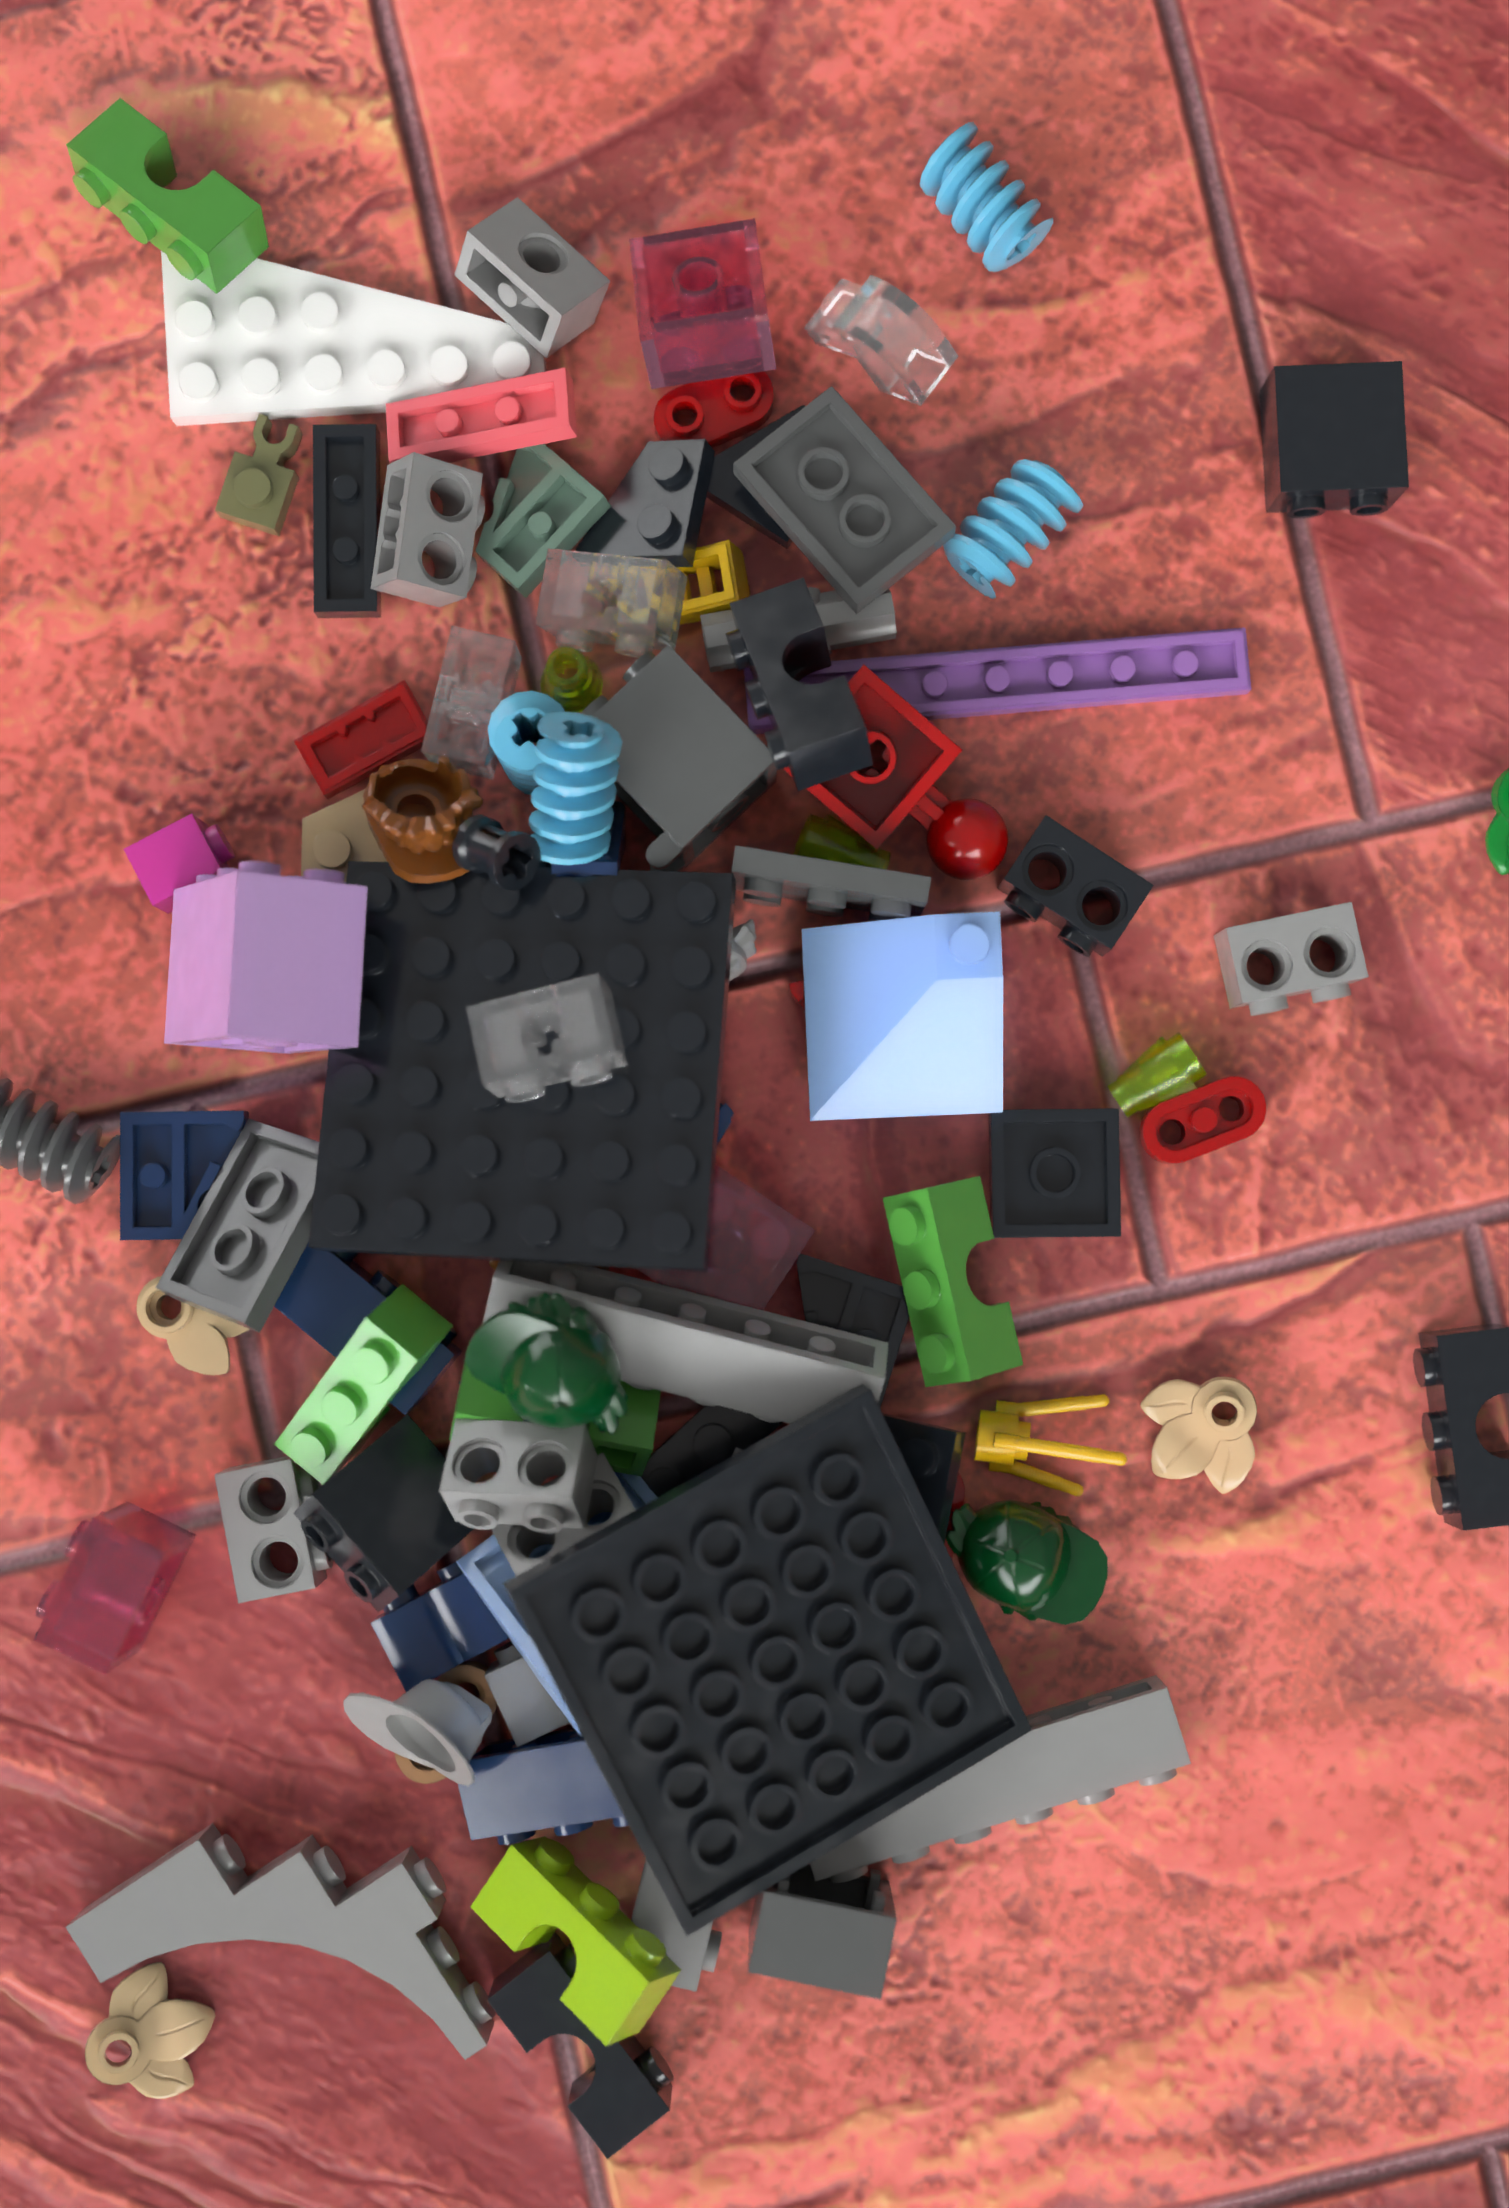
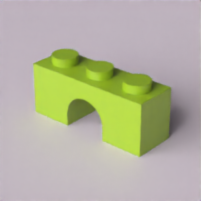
M546 1836L512 1844L471 1905V1908L514 1952L549 1941L557 1928L569 1937L576 1953V1971L573 1980L560 1999L605 2046L639 2033L681 1972V1969L666 1955V1948L661 1940L651 1932L638 1928L619 1909L620 1903L616 1896L604 1886L593 1883L574 1865V1857L571 1852L559 1842L548 1839Z

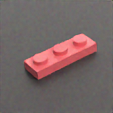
M564 367L387 403L386 422L389 462L392 463L415 452L449 463L576 438L577 427L573 379Z

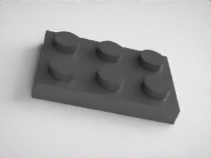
M832 386L733 463V474L856 614L955 535L956 525Z
M737 845L735 846L731 870L736 879V890L744 892L743 901L779 907L781 905V898L806 901V911L824 916L842 917L844 908L869 912L868 921L920 916L927 905L931 877Z
M248 1118L156 1288L171 1298L260 1333L309 1242L319 1142Z

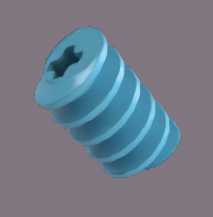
M968 122L948 136L931 155L921 174L920 187L925 195L937 196L935 204L939 212L943 215H952L951 224L953 229L959 234L968 233L966 242L971 251L975 253L984 252L982 261L988 271L997 272L1018 263L1028 256L1043 241L1054 222L1053 218L1047 219L1036 226L1031 222L1040 209L1041 203L1036 198L1021 206L1016 204V201L1025 189V183L1019 179L1002 187L1000 183L1009 170V164L1006 160H1002L989 168L984 165L994 150L993 145L990 141H984L971 149L969 144L978 132V127L974 122Z
M1023 459L1017 461L1010 471L1012 479H1000L994 488L995 497L983 498L977 507L978 516H966L960 525L962 535L955 534L954 537L943 545L945 555L957 573L973 588L991 599L996 597L995 591L990 584L993 579L1009 587L1015 583L1016 579L1007 565L1010 561L1023 568L1031 566L1033 560L1024 547L1027 542L1042 550L1049 546L1050 542L1041 528L1044 524L1061 532L1066 527L1067 523L1058 510L1060 506L1074 513H1079L1083 508L1080 497L1063 476L1051 466L1038 460Z
M535 691L514 693L502 700L492 712L488 725L490 746L503 770L512 782V785L529 795L532 794L535 788L541 786L534 780L533 770L537 764L544 761L537 757L535 753L536 746L532 743L534 741L538 743L539 740L546 738L537 728L540 718L552 712H565L562 705L552 697Z
M564 711L548 713L540 718L537 726L539 732L546 738L539 740L535 747L537 757L544 762L537 764L533 770V778L541 786L535 788L531 794L530 801L537 810L533 811L529 817L528 824L531 830L535 832L530 836L536 839L540 847V860L562 865L585 864L602 857L610 846L611 835L609 829L614 817L611 806L614 804L617 791L614 782L619 773L617 757H619L622 748V739L619 732L610 724L596 717Z

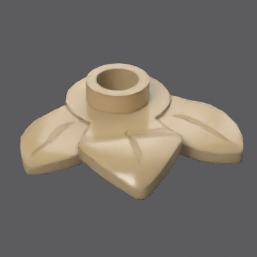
M162 1276L148 1282L141 1290L137 1300V1315L142 1326L150 1334L166 1339L174 1360L186 1369L206 1375L228 1373L230 1371V1353L227 1338L238 1336L250 1329L184 1302H181L179 1315L174 1319L168 1318L161 1309V1303L167 1295L156 1288Z
M1215 1377L1204 1382L1202 1385L1174 1379L1159 1384L1142 1400L1140 1404L1142 1410L1153 1421L1162 1425L1152 1447V1471L1156 1476L1167 1479H1184L1196 1476L1204 1470L1214 1487L1223 1494L1235 1489L1245 1479L1252 1468L1255 1458V1448L1248 1431L1254 1425L1257 1416L1256 1400L1247 1385L1232 1377ZM1220 1402H1229L1236 1407L1237 1411L1232 1418L1222 1420L1214 1416L1212 1413L1213 1407Z
M156 1962L145 1965L125 1977L113 1990L109 2006V2017L97 2024L87 2039L85 2047L86 2065L90 2073L97 2080L105 2084L121 2085L129 2082L146 2097L155 2099H166L176 2096L194 2085L193 2072L184 2057L193 2053L206 2039L215 2018L214 2009L193 2000L178 1998L167 2000L168 1978L164 1963ZM115 2040L128 2042L132 2049L130 2056L122 2062L109 2060L105 2053L108 2045Z

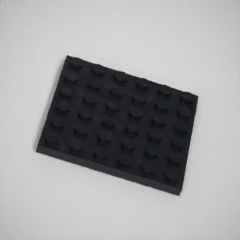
M348 861L346 884L368 886L358 1047L329 1049L308 1247L318 1251L708 1272L736 894V879L733 873L618 870V875L559 877L552 874V867H539L533 879L525 887L516 891H509L494 884L490 876L485 872L478 874L468 871L462 876L444 882L428 884L411 883L396 875L388 862Z
M863 1384L503 1583L686 1936H689L1032 1730L871 1389Z

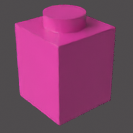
M192 813L123 849L152 906L168 914L173 910L174 889L196 883L197 875H217V869L229 868L227 861L235 858L234 852L217 824L208 827L205 822Z

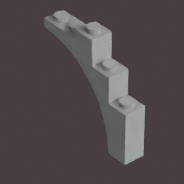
M212 1823L86 1906L66 1926L67 1931L100 1983L145 1959L195 1944L245 1939L301 1945L348 1960L390 1983L435 2021L464 2060L487 2046L494 2026L491 2018L495 2016V2012L487 2001V1993L479 1983H468L456 1964L460 1958L453 1940L442 1927L434 1930L431 1925L432 1922L438 1919L446 1899L442 1893L446 1891V1886L435 1864L427 1857L420 1860L412 1846L346 1888L343 1883L346 1879V1874L339 1858L330 1847L324 1846L321 1848L313 1834L250 1876H247L243 1870L246 1866L245 1859L238 1844L228 1834L221 1836L214 1823Z

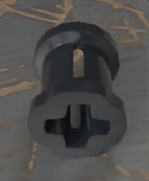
M482 814L469 817L460 825L457 837L452 845L453 857L458 866L478 874L485 872L490 876L494 884L509 891H516L525 887L535 876L541 859L540 847L535 838L523 831L507 832L503 829L500 822Z

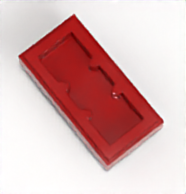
M404 679L295 739L294 742L323 795L330 799L370 777L371 773L378 772L380 765H389L397 762L438 738Z

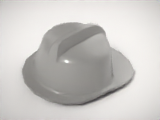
M426 1679L394 1702L366 1693H350L344 1699V1711L352 1723L367 1737L382 1747L400 1756L431 1767L458 1784L469 1786L475 1781L474 1771L469 1762L480 1745L484 1732L491 1723L492 1712L489 1705L462 1687L449 1682Z

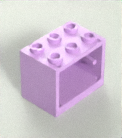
M261 861L239 862V868L217 869V875H197L196 883L174 889L164 1044L283 1054L358 1047L368 886L344 884L345 873L339 871L308 869L304 870V876H280L281 865Z

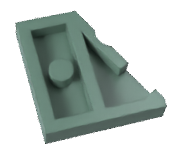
M540 444L517 449L507 479L501 477L499 479L492 500L494 511L491 518L484 524L476 552L487 565L526 599L611 505L599 490L547 445Z

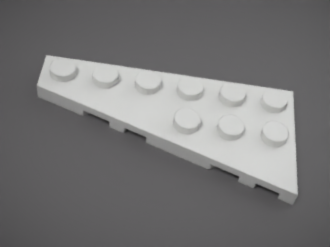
M161 251L170 418L176 426L257 421L259 414L268 416L269 420L384 413L386 412L387 403L546 371L545 357L506 322L258 258L216 294L197 278L189 280L182 276L171 264L167 255Z

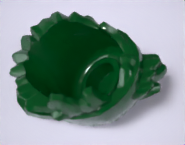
M547 1292L541 1293L538 1297H531L526 1306L511 1301L508 1304V1310L500 1311L491 1316L476 1329L467 1347L465 1363L472 1376L505 1394L513 1410L521 1418L550 1428L566 1429L585 1425L592 1421L599 1431H607L612 1435L619 1426V1417L625 1416L628 1411L626 1403L628 1396L620 1385V1363L615 1351L611 1347L609 1335L598 1330L591 1313L583 1307L573 1308L559 1293H554L552 1296Z
M1010 1499L994 1502L976 1511L973 1510L969 1503L953 1510L951 1515L952 1530L947 1531L946 1541L958 1557L961 1570L971 1587L987 1599L999 1604L1004 1614L1011 1615L1016 1611L1030 1621L1040 1618L1067 1625L1083 1621L1096 1607L1106 1584L1108 1557L1099 1542L1080 1531L1078 1527L1072 1524L1068 1516L1056 1515L1053 1508L1041 1506V1502L1028 1504Z

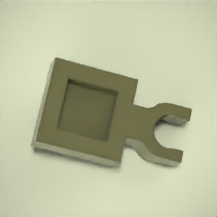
M259 414L253 431V439L256 442L253 457L234 452L215 511L220 518L280 536L299 480L294 470L283 466L288 459L296 454L303 434L298 426L289 423L285 439L280 443H269L267 438L273 424L268 416Z

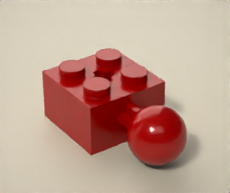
M863 664L850 679L848 685L866 725L869 745L877 739L886 745L882 757L887 762V765L881 771L871 766L865 772L857 770L806 789L876 849L882 845L907 814H909L928 830L926 837L928 853L936 867L944 874L959 880H975L990 874L1002 862L1008 847V830L1002 816L990 804L978 799L964 798L952 801L933 785L961 753L962 749ZM789 767L783 768L789 775L792 776Z

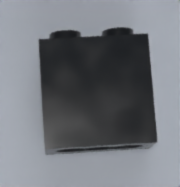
M1402 361L1274 366L1260 389L1266 513L1287 512V516L1290 518L1303 519L1316 517L1330 510H1350V514L1355 516H1371L1386 512L1409 487Z
M408 1414L312 1493L293 1513L301 1522V1528L307 1539L317 1549L329 1554L344 1572V1578L354 1594L361 1600L371 1603L377 1612H380L399 1597L475 1529L454 1520L439 1491L446 1458Z

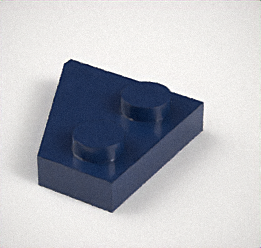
M120 1112V1240L182 1239L249 1118V1112Z

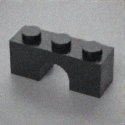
M804 578L729 603L736 630L725 633L737 670L749 667L754 678L746 681L745 687L757 720L769 716L773 729L764 732L776 769L780 770L789 767L797 790L800 791L873 765L866 725L845 675L819 684L799 682L810 673L832 666L824 625Z
M1486 1324L1419 1333L1421 1348L1414 1350L1413 1364L1419 1385L1426 1387L1429 1412L1423 1413L1422 1431L1427 1448L1430 1451H1435L1438 1476L1432 1477L1430 1484L1434 1508L1438 1515H1443L1444 1523L1463 1531L1509 1525V1450L1488 1452L1480 1443L1476 1433V1418L1482 1405L1496 1395L1509 1393V1326Z
M554 1932L549 1941L538 1944L494 1979L487 2001L526 2053L546 2038L557 2034L576 2036L589 2046L594 2055L595 2063L572 2082L567 2107L608 2160L670 2111L672 2085L670 2082L674 2080V2077L667 2062L654 2047L650 2046L645 2050L634 2035L605 2046L563 2003L560 1998L575 1975L576 1953L572 1942L566 1946L557 1933Z

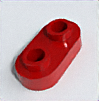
M734 363L672 389L660 398L655 407L653 419L656 437L658 441L706 439L713 448L762 426L771 415L774 399L772 382L769 376L758 366L750 363ZM744 385L751 388L754 395L748 401L741 402L732 397V390L737 386ZM681 410H690L697 417L694 423L689 426H680L673 418Z
M1230 1076L1213 1081L1152 1106L1141 1120L1139 1127L1140 1142L1147 1154L1161 1163L1177 1164L1189 1161L1253 1135L1261 1127L1266 1116L1265 1097L1255 1083L1243 1077ZM1226 1097L1234 1099L1239 1105V1115L1234 1121H1227L1220 1114V1103ZM1167 1120L1176 1122L1181 1129L1180 1139L1173 1145L1166 1143L1160 1135L1161 1126Z

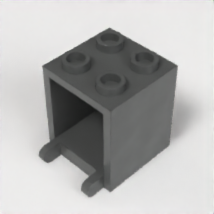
M668 644L656 656L651 651H648L639 657L625 672L623 679L627 684L609 701L605 696L598 697L581 714L596 717L610 724L619 732L622 739V748L619 757H617L619 773L614 782L617 789L616 796L657 837L646 851L650 871L680 872L776 783L777 769L769 748Z

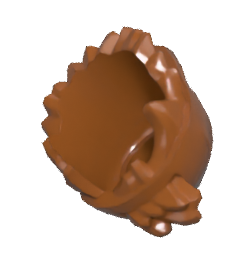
M443 756L438 759V763L421 759L401 760L389 765H380L378 772L371 773L363 794L364 804L362 808L366 813L370 830L380 850L396 875L411 883L428 884L448 881L470 871L457 865L452 849L460 825L473 816V810L480 808L483 804V799L478 796V790L471 787L465 770L457 769L448 757Z

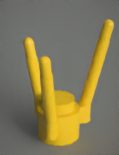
M1105 1394L1021 1403L997 1400L995 1411L981 1409L979 1411L974 1461L989 1462L988 1471L1010 1473L1057 1491L1060 1490L1074 1496H1081L1084 1492L1082 1485L1016 1460L1026 1461L1028 1452L1123 1466L1127 1463V1456L1122 1452L1103 1450L1101 1448L1030 1438L1031 1422L1019 1421V1417L1105 1407L1110 1402L1109 1397Z

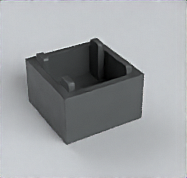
M807 1864L757 1894L749 1927L748 1972L881 1999L897 1921L890 1882L881 1879L880 1870L871 1868L869 1877L862 1875L842 1883H832L830 1877L815 1881L811 1865Z

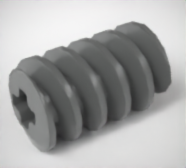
M8 1078L1 1079L0 1166L7 1170L18 1167L19 1175L28 1181L40 1178L42 1187L52 1193L63 1189L64 1198L73 1204H79L87 1200L102 1186L119 1160L120 1135L113 1137L103 1148L99 1146L103 1131L100 1125L96 1123L91 1125L80 1136L77 1134L81 1118L79 1114L75 1112L69 1113L58 1125L54 1123L58 1111L57 1103L50 1100L35 1113L32 1111L36 1097L34 1091L30 1089L22 1091L13 1102L10 1100L14 1083Z

